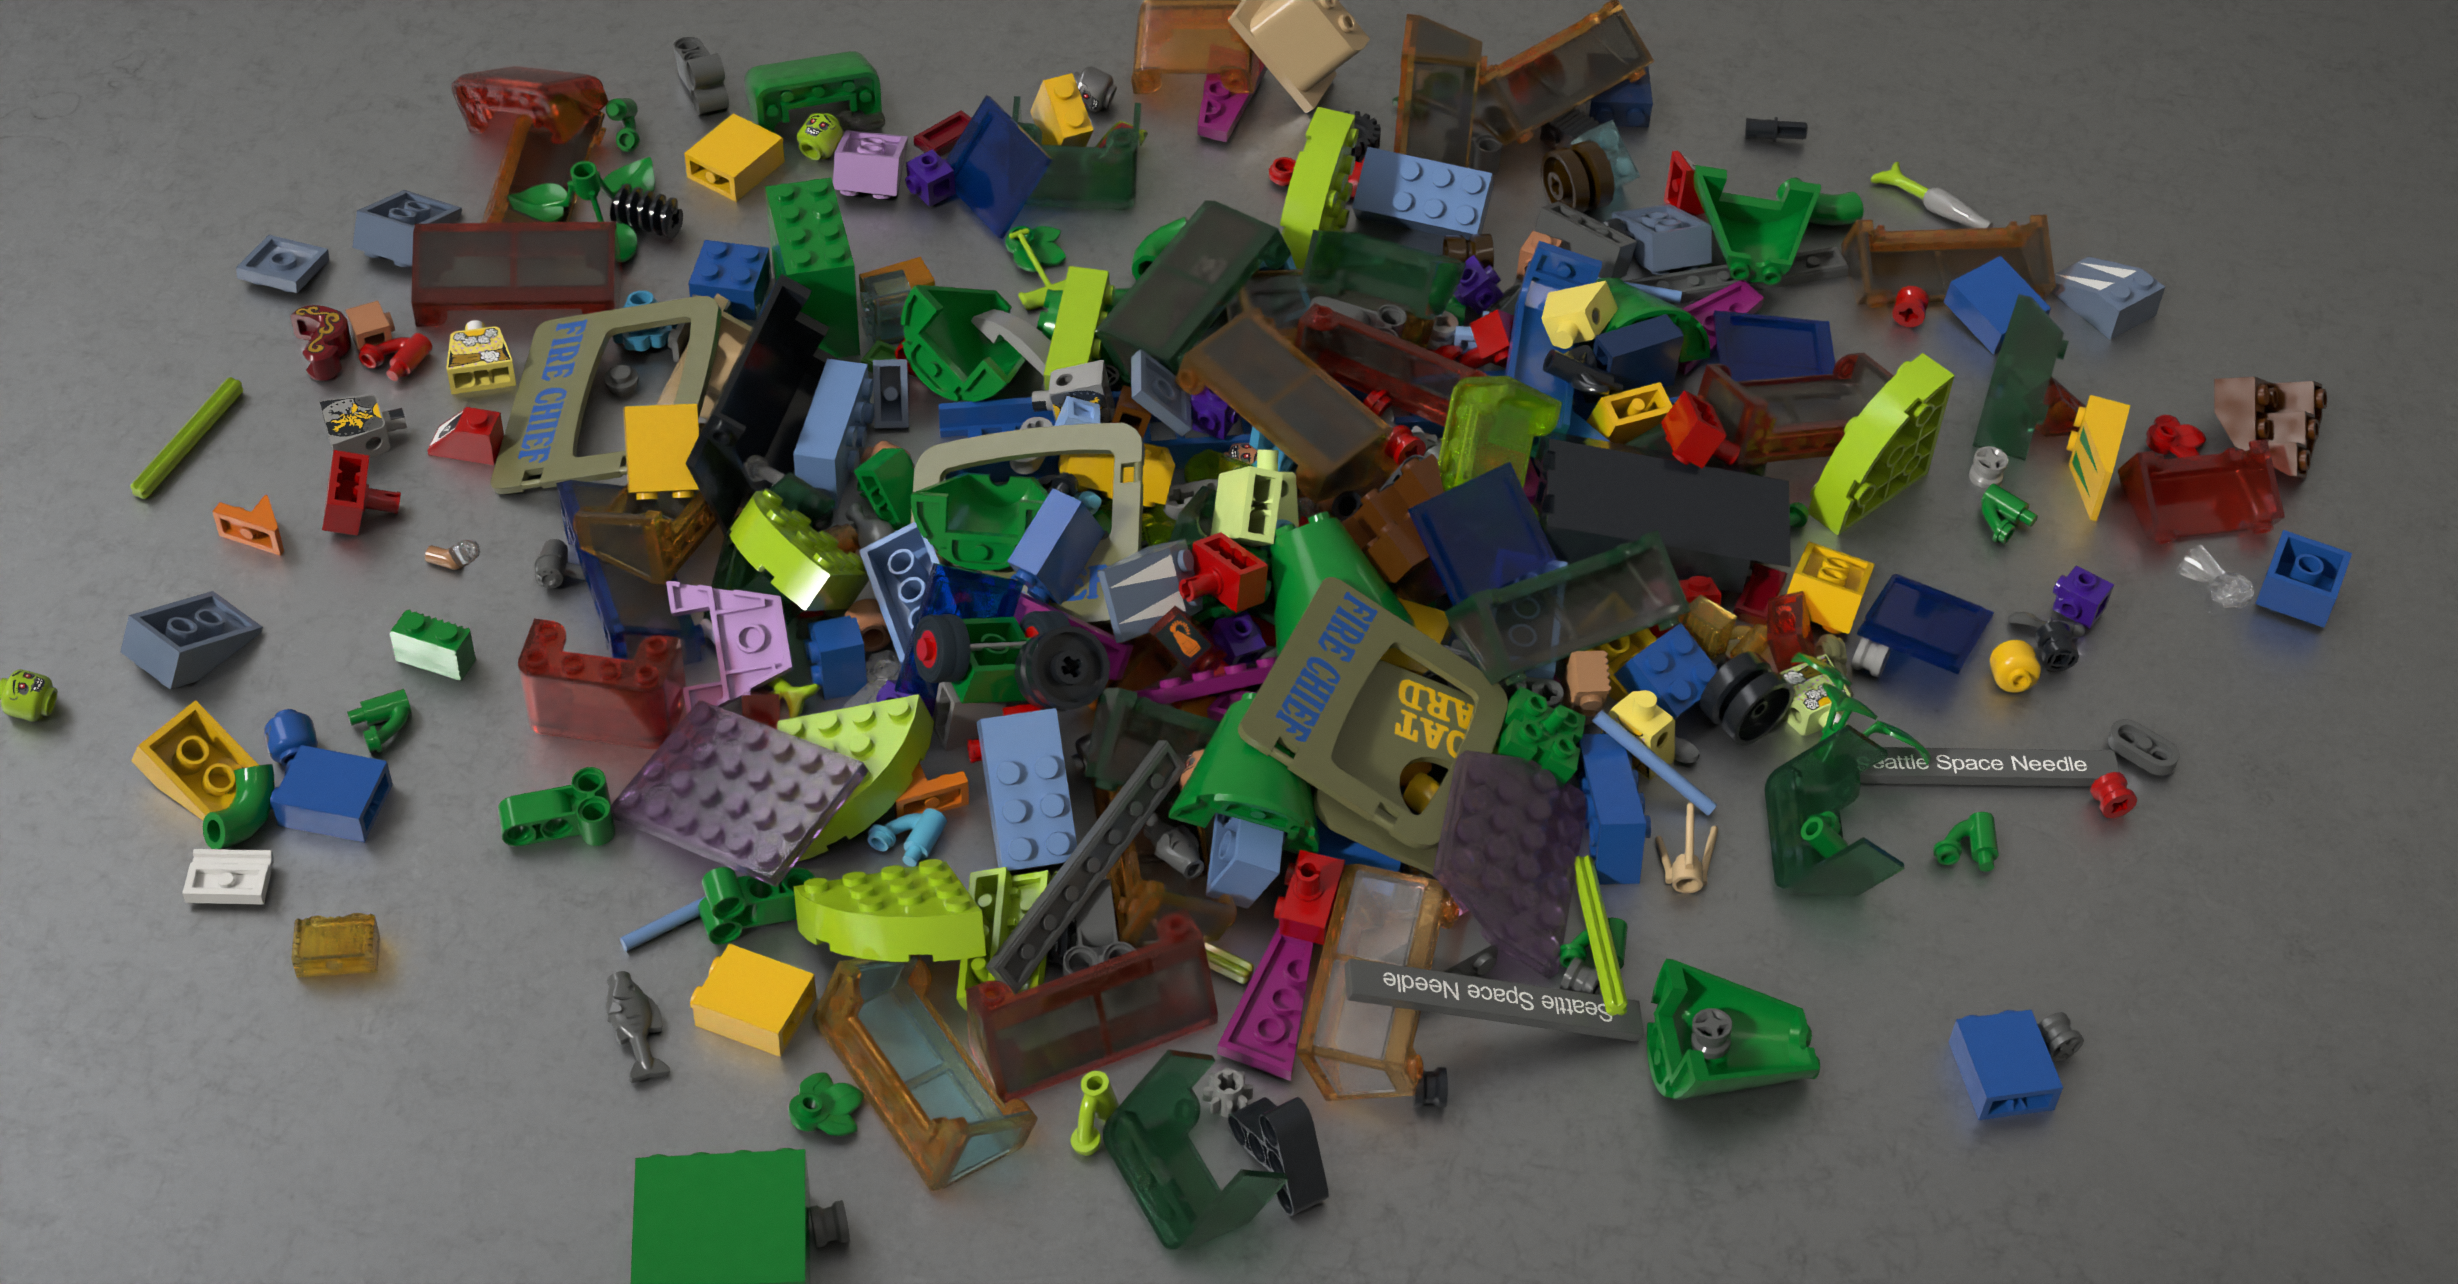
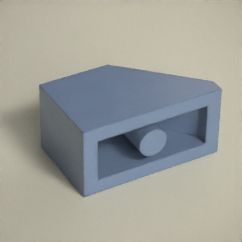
M873 360L875 428H909L908 360Z

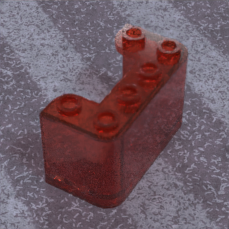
M534 618L518 659V670L528 723L534 732L542 735L645 749H660L671 743L685 705L683 688L686 687L680 638L662 635L648 637L640 643L634 660L563 651L567 639L564 626L555 621Z

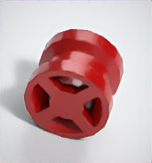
M1906 286L1898 291L1896 303L1892 311L1893 318L1898 324L1904 327H1916L1923 323L1929 304V296L1926 291L1917 286Z
M1398 425L1393 427L1384 436L1381 449L1387 456L1394 458L1395 463L1400 466L1404 460L1412 455L1424 456L1426 445L1419 437L1413 436L1412 431L1407 426Z
M2111 772L2099 777L2090 788L2093 798L2100 801V810L2106 818L2123 816L2130 812L2137 803L2135 793L2131 789H2127V780L2121 772Z

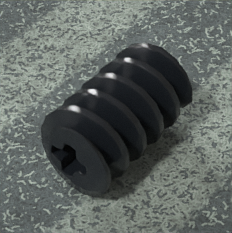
M625 183L621 186L611 203L610 220L630 225V227L636 229L641 228L646 232L652 231L656 235H664L666 238L673 239L682 227L683 211L678 208L677 198L671 197L667 201L666 196L663 194H659L655 198L653 191L648 190L644 194L643 189L640 187H636L632 191L631 185Z

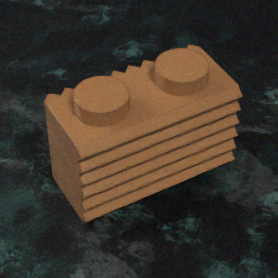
M1605 651L1572 652L1568 665H1566L1567 668H1565L1566 671H1564L1565 674H1563L1564 677L1561 680L1564 706L1586 716L1585 725L1594 723L1592 720L1604 709L1612 688L1609 686L1611 680H1609L1610 673H1608L1610 667L1607 666L1609 660L1606 659L1608 653Z

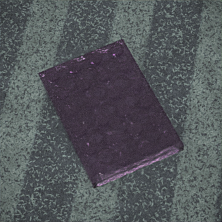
M699 700L610 806L613 819L777 887L869 771L865 764L859 760Z

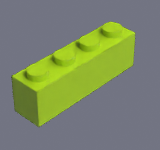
M1069 266L1043 374L1045 390H1049L1050 375L1054 370L1094 362L1095 359L1100 360L1103 348V340L1100 339L1101 332H1107L1109 312H1106L1107 305H1113L1115 296V285H1110L1109 271Z

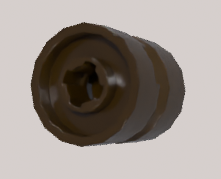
M1472 234L1469 240H1466L1462 235H1445L1442 250L1445 277H1449L1448 274L1473 255L1476 256L1485 268L1489 265L1494 268V247L1491 234Z

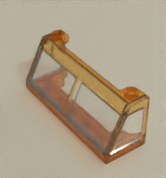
M1362 864L1344 865L1296 1052L1326 1101L1415 1096L1418 1079L1422 1078L1424 1071L1423 1060L1419 1054H1416L1413 1048L1421 1011L1348 1001L1344 965L1351 958L1431 970L1440 927L1450 929L1459 916L1457 899L1451 896L1444 882Z

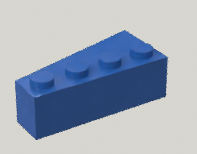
M1583 734L1582 739L1576 745V747L1580 748L1576 776L1580 800L1584 801L1583 818L1585 829H1589V854L1593 859H1596L1595 868L1599 885L1640 884L1645 838L1651 837V818L1649 815H1644L1645 798L1643 792H1638L1637 770H1632V753L1608 734Z

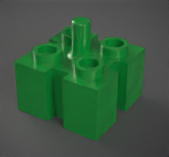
M1520 686L1508 701V708L1499 732L1500 737L1496 740L1492 751L1490 766L1514 777H1517L1520 772L1531 776L1530 784L1556 795L1577 771L1580 748L1576 747V745L1582 739L1586 716L1563 705L1553 709L1548 706L1547 698Z

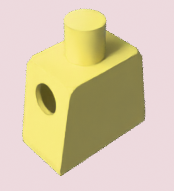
M1600 281L1549 292L1542 314V323L1552 345L1567 349L1574 343L1595 339L1596 335L1602 332L1617 312L1618 307L1607 281Z

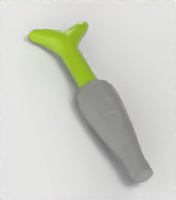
M1899 161L1895 162L1890 170L1881 171L1871 177L1872 183L1897 186L1922 199L1926 209L1936 215L1976 228L1986 234L1993 228L1992 222L1981 217L1948 191L1940 187L1928 189L1905 177L1901 172Z

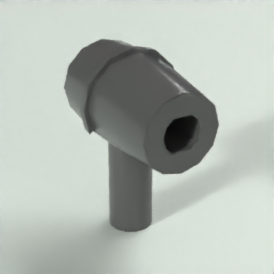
M559 539L546 541L534 564L536 582L547 589L560 586L565 576L593 582L596 579L597 568L568 562V547Z

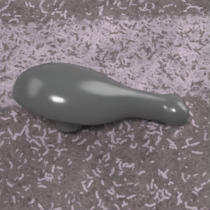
M857 502L852 503L845 513L847 520L853 521L857 526L860 549L895 532L889 522L868 519L863 513V507Z

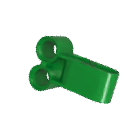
M586 767L574 774L571 782L572 785L513 795L503 799L498 805L501 836L504 843L510 846H525L581 835L583 841L592 846H601L610 842L615 836L616 829L604 772L595 767Z
M719 867L707 872L701 881L706 897L700 901L698 911L709 941L717 945L727 944L736 940L744 928L796 920L793 886L804 885L806 880L816 877L812 872L804 868H789L737 877L735 871L729 867Z

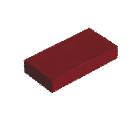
M960 110L913 137L914 146L924 153L933 149L941 157L982 134V125Z
M1754 562L1750 581L1744 584L1742 594L1740 593L1733 609L1732 618L1766 629L1773 612V605H1776L1788 573Z

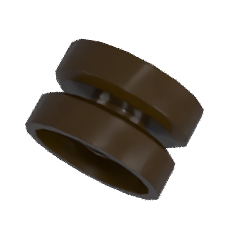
M1586 140L1570 145L1569 148L1563 147L1545 153L1542 158L1540 171L1542 186L1549 204L1559 201L1583 214L1586 210L1593 211L1610 205L1615 191L1614 175L1610 162L1598 143Z

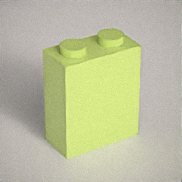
M1248 466L1220 473L1211 535L1222 532L1236 543L1251 547L1274 544L1283 472Z

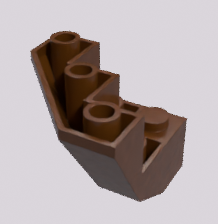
M2258 377L2214 379V413L2234 446L2291 477L2306 479L2307 472L2311 466L2316 439L2319 437V428L2323 417L2322 409L2327 407L2326 389H2322V384L2315 381L2271 383Z
M1434 454L1421 461L1418 457H1415L1407 462L1400 469L1403 475L1393 485L1381 492L1378 488L1371 490L1361 498L1360 501L1363 505L1353 516L1341 522L1385 582L1396 583L1428 561L1438 550L1449 516L1438 460Z

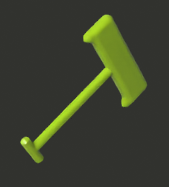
M1028 228L1010 233L1009 238H1019L1045 284V287L1027 293H1018V297L1025 309L1031 311L1044 306L1048 289L1063 290L1066 280L1054 284L1050 283L1024 235L1030 232Z

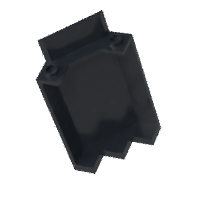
M783 274L779 276L770 291L685 463L724 536L738 508L744 509L756 491L769 489L782 498L795 470L793 454L827 358L840 360L818 348L826 336L829 327L801 312L812 290Z
M1541 430L1534 464L1541 472L1533 507L1540 515L1532 550L1538 557L1568 562L1570 565L1659 580L1678 581L1688 580L1693 576L1711 577L1719 590L1741 594L1744 584L1750 581L1752 575L1751 560L1791 567L1789 481L1749 474L1739 464L1732 463L1727 465L1725 462L1709 459L1705 466L1700 468L1693 463L1688 465L1681 463L1671 452Z

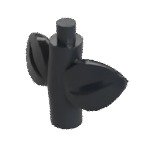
M1588 345L1573 348L1564 354L1552 349L1545 357L1543 363L1544 372L1570 383L1573 388L1582 393L1608 396L1609 393L1616 394L1623 390V384L1614 381L1613 374L1597 368L1595 355Z

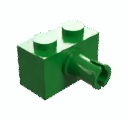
M883 448L854 470L858 478L857 491H864L859 495L869 499L880 520L889 522L894 530H899L911 523V493H913L914 480L913 461L903 448Z

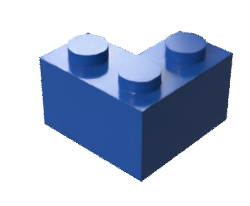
M849 615L808 623V639H803L806 660H811L814 663L813 666H810L812 682L821 687L824 701L868 692L864 642L857 618H851Z

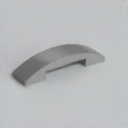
M995 309L972 318L971 322L993 343L1005 339L1042 375L1044 374L1051 341L1038 329L1013 314ZM1044 382L1040 387L1043 391H1045Z

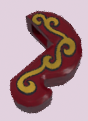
M309 305L297 309L290 315L294 335L298 339L309 341L302 352L304 358L311 362L306 369L308 375L318 381L329 380L335 377L342 369L340 357L344 356L351 348V335L346 317L341 311L327 306Z

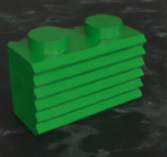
M409 609L402 614L390 631L389 636H391V646H394L393 651H395L396 661L459 681L463 680L476 661L470 629H464L463 626L457 627L456 623H444L443 619L439 621L436 617L431 619L430 615L425 617L423 613L419 614L417 611L411 613Z

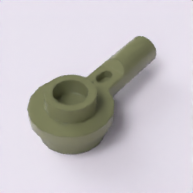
M1832 634L1822 635L1814 648L1815 658L1826 654L1834 667L1846 676L1847 668L1845 664L1847 662L1844 641ZM1845 684L1848 691L1850 692L1851 697H1853L1854 694L1852 692L1851 687Z

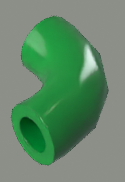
M1795 177L1783 182L1776 192V200H1782L1789 180L1803 181ZM1855 192L1834 195L1819 193L1809 222L1827 226L1849 225L1860 222L1864 213L1861 198Z
M1186 217L1159 227L1149 234L1135 249L1131 270L1132 275L1137 281L1143 284L1155 283L1162 277L1164 264L1184 251L1196 247L1195 238Z
M272 764L234 770L236 794L233 802L226 809L208 813L203 821V836L211 849H227L247 841L266 823L271 810L270 798L274 790V770Z

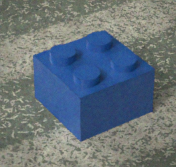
M705 240L688 283L690 297L694 294L714 298L716 294H719L731 301L733 317L756 321L772 278L769 248Z
M2283 530L2255 604L2325 628L2352 553Z
M1679 623L1631 658L1614 676L1628 694L1633 691L1642 690L1654 693L1657 697L1656 705L1676 720L1700 702L1706 685L1718 669L1682 623Z

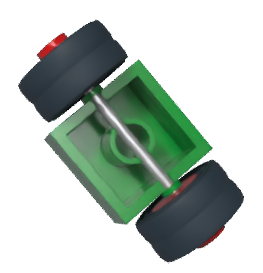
M1059 611L1029 612L1022 618L1020 625L1015 617L961 619L953 614L928 615L919 621L914 635L916 667L920 676L926 682H951L962 704L1026 701L1019 691L1015 679V661L1022 645L1036 634L1071 625L1067 617Z

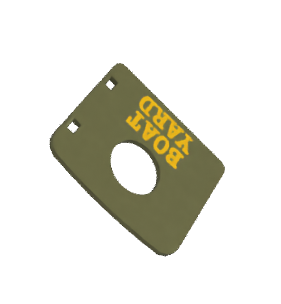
M1380 659L1366 679L1346 716L1331 756L1332 761L1340 769L1413 814L1401 795L1400 776L1402 770L1408 765L1417 762L1435 763L1449 769L1469 725L1475 705L1474 700L1466 693ZM1492 753L1472 792L1477 805L1475 825L1462 833H1447L1438 846L1429 850H1418L1403 844L1389 835V832L1371 820H1366L1315 787L1313 801L1318 818L1330 830L1363 846L1443 879L1520 904L1538 903L1549 892L1552 880L1560 791L1554 795L1530 784L1531 776L1520 772L1517 777H1514L1490 766ZM1377 808L1375 811L1392 823L1396 820V818L1380 808Z

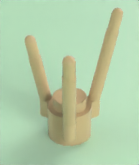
M1693 803L1687 804L1685 854L1677 856L1676 861L1671 864L1663 838L1661 836L1655 838L1665 869V882L1672 884L1673 888L1681 893H1695L1708 884L1707 873L1718 834V827L1712 826L1702 862H1700L1698 857L1694 855L1695 817Z

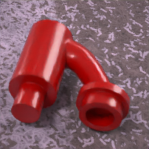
M415 333L411 338H395L375 346L364 344L360 349L359 360L366 367L375 368L384 362L385 355L397 352L390 359L391 367L386 372L391 380L397 381L401 376H409L430 353L433 346L426 336Z

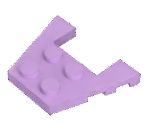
M677 581L666 582L670 610L673 617L710 610L721 680L683 688L689 723L713 713L794 670L781 596L741 590L715 589L712 586L687 585Z

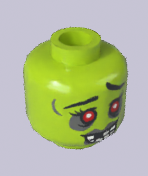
M814 113L807 118L798 131L797 142L800 151L811 160L829 159L835 152L844 133L836 117L828 113Z
M17 669L8 679H1L0 700L2 711L6 715L37 722L43 716H49L52 713L58 691L57 688L53 687L52 680L49 677Z

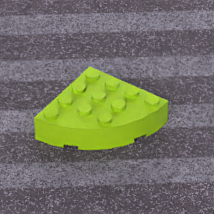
M1317 107L1305 135L1307 141L1304 151H1299L1280 221V226L1284 228L1274 253L1275 257L1290 251L1305 290L1311 280L1321 277L1323 263L1327 264L1329 262L1332 245L1337 246L1341 228L1345 229L1347 226L1350 211L1345 209V205L1352 193V183L1348 182L1349 175H1352L1355 166V156H1351V150L1356 145L1359 132L1358 129L1354 128L1355 115Z
M1924 353L1911 362L1909 360L1905 361L1897 370L1896 375L1874 396L1859 416L1853 417L1844 428L1845 435L1835 448L1819 481L1810 491L1809 515L1839 536L1928 474L1955 375Z
M769 489L756 491L730 528L732 531L730 534L731 540L740 553L757 571L763 572L764 569L768 570L774 576L770 583L804 611L848 609L870 580L862 558L853 552L846 554L837 547L839 541L825 531L818 533L809 526L811 520L797 510L790 512L781 505L783 499Z
M919 694L778 721L764 839L781 866L810 859L829 851L827 845L836 842L842 837L847 836L848 839H851L863 832L884 815L907 790L913 780L911 773L919 760L924 761L930 746L934 721Z
M928 859L921 861L919 866L904 868L903 866L892 865L882 868L881 872L878 873L849 872L844 874L841 879L827 881L825 878H812L806 880L804 885L793 886L798 931L815 945L822 944L823 942L829 943L830 951L861 959L888 962H910L912 959L911 955H933V962L986 956L982 910L946 861Z

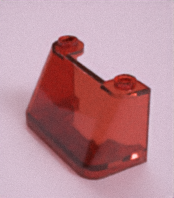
M520 66L462 74L451 85L452 93L470 133L482 134L489 127L488 121L498 111L528 114L535 128L540 129L544 126L553 133L551 137L552 143L564 145L609 102L603 84L597 77L582 73Z
M2268 440L2250 441L2248 443L2250 449L2246 451L2243 449L2235 450V447L2227 448L2220 454L2164 459V455H2157L2155 457L2154 451L2136 453L2117 472L2120 485L2146 538L2154 540L2157 545L2174 542L2176 538L2245 530H2252L2253 534H2262L2274 530L2273 525L2284 519L2285 515Z

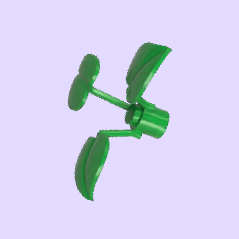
M651 157L627 164L611 172L603 180L595 164L589 161H581L574 164L570 170L572 181L567 182L568 193L558 184L547 183L531 187L520 193L508 194L510 205L515 213L524 221L540 226L553 224L563 218V207L571 205L574 191L581 199L591 200L601 231H595L587 235L583 242L584 253L587 258L596 263L618 264L634 256L638 246L637 236L634 230L624 223H617L607 228L597 196L602 189L613 200L621 186L625 183L631 185L632 191L634 188L640 187L643 189L644 194L648 190L654 192L656 182Z
M1798 652L1793 657L1791 662L1807 663L1812 668L1827 675L1835 685L1832 686L1825 682L1822 685L1832 704L1826 725L1821 731L1823 735L1812 751L1814 754L1838 767L1848 750L1855 752L1858 745L1871 734L1881 733L1915 747L1923 757L1926 765L1929 764L1931 755L1921 743L1907 732L1879 720L1856 739L1851 740L1854 733L1844 726L1852 712L1865 715L1874 720L1878 716L1862 702L1849 697L1843 692L1844 684L1851 687L1852 682L1836 668L1808 654ZM1844 711L1839 722H1834L1836 712Z

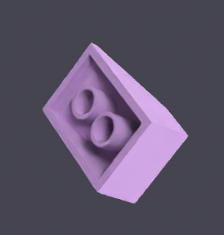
M846 130L835 150L834 189L840 190L841 194L847 196H857L860 192L872 193V197L877 199H890L891 195L897 196L901 183L908 136Z

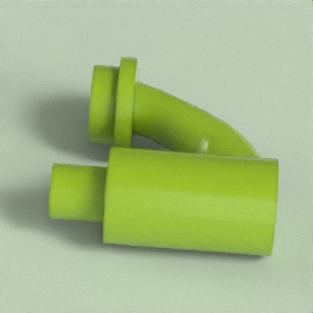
M1091 1071L1081 1080V1089L1084 1096L1079 1110L1078 1128L1072 1133L1070 1142L1073 1149L1084 1156L1096 1153L1101 1144L1100 1132L1094 1127L1095 1117L1104 1122H1111L1115 1119L1119 1109V1103L1108 1076L1102 1071Z

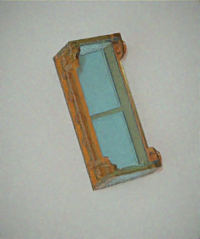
M911 955L912 959L910 962H888L861 958L839 961L811 1019L930 1191L944 1189L1021 1149L1038 1120L1037 1116L1023 1099H1011L1006 1106L927 998L926 995L932 982V975L919 955Z

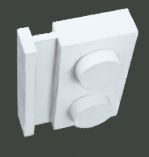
M193 850V862L190 863L182 893L185 903L264 904L271 876L270 868L271 864H274L272 850Z

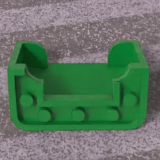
M856 51L759 65L748 70L744 77L745 94L754 123L774 133V129L780 121L783 120V123L790 122V109L848 100L851 112H855L857 109L861 110L865 114L867 122L882 119L881 85L877 71L861 53Z

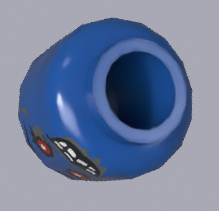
M285 709L276 713L275 717L270 719L265 725L264 735L268 754L273 761L281 763L282 766L286 767L288 761L294 759L301 745L318 747L314 723L304 713L293 709Z

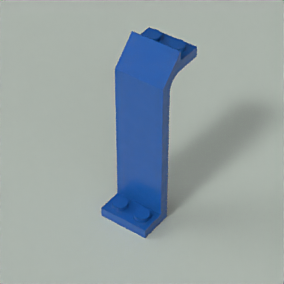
M1542 241L1538 242L1531 262L1529 261L1515 305L1501 405L1489 433L1488 443L1535 458L1541 430L1567 433L1571 420L1574 388L1570 383L1544 372L1543 363L1550 350L1554 349L1564 354L1573 348L1579 347L1580 342L1572 344L1567 349L1553 346L1542 323V314L1549 292L1595 283L1602 268V261Z

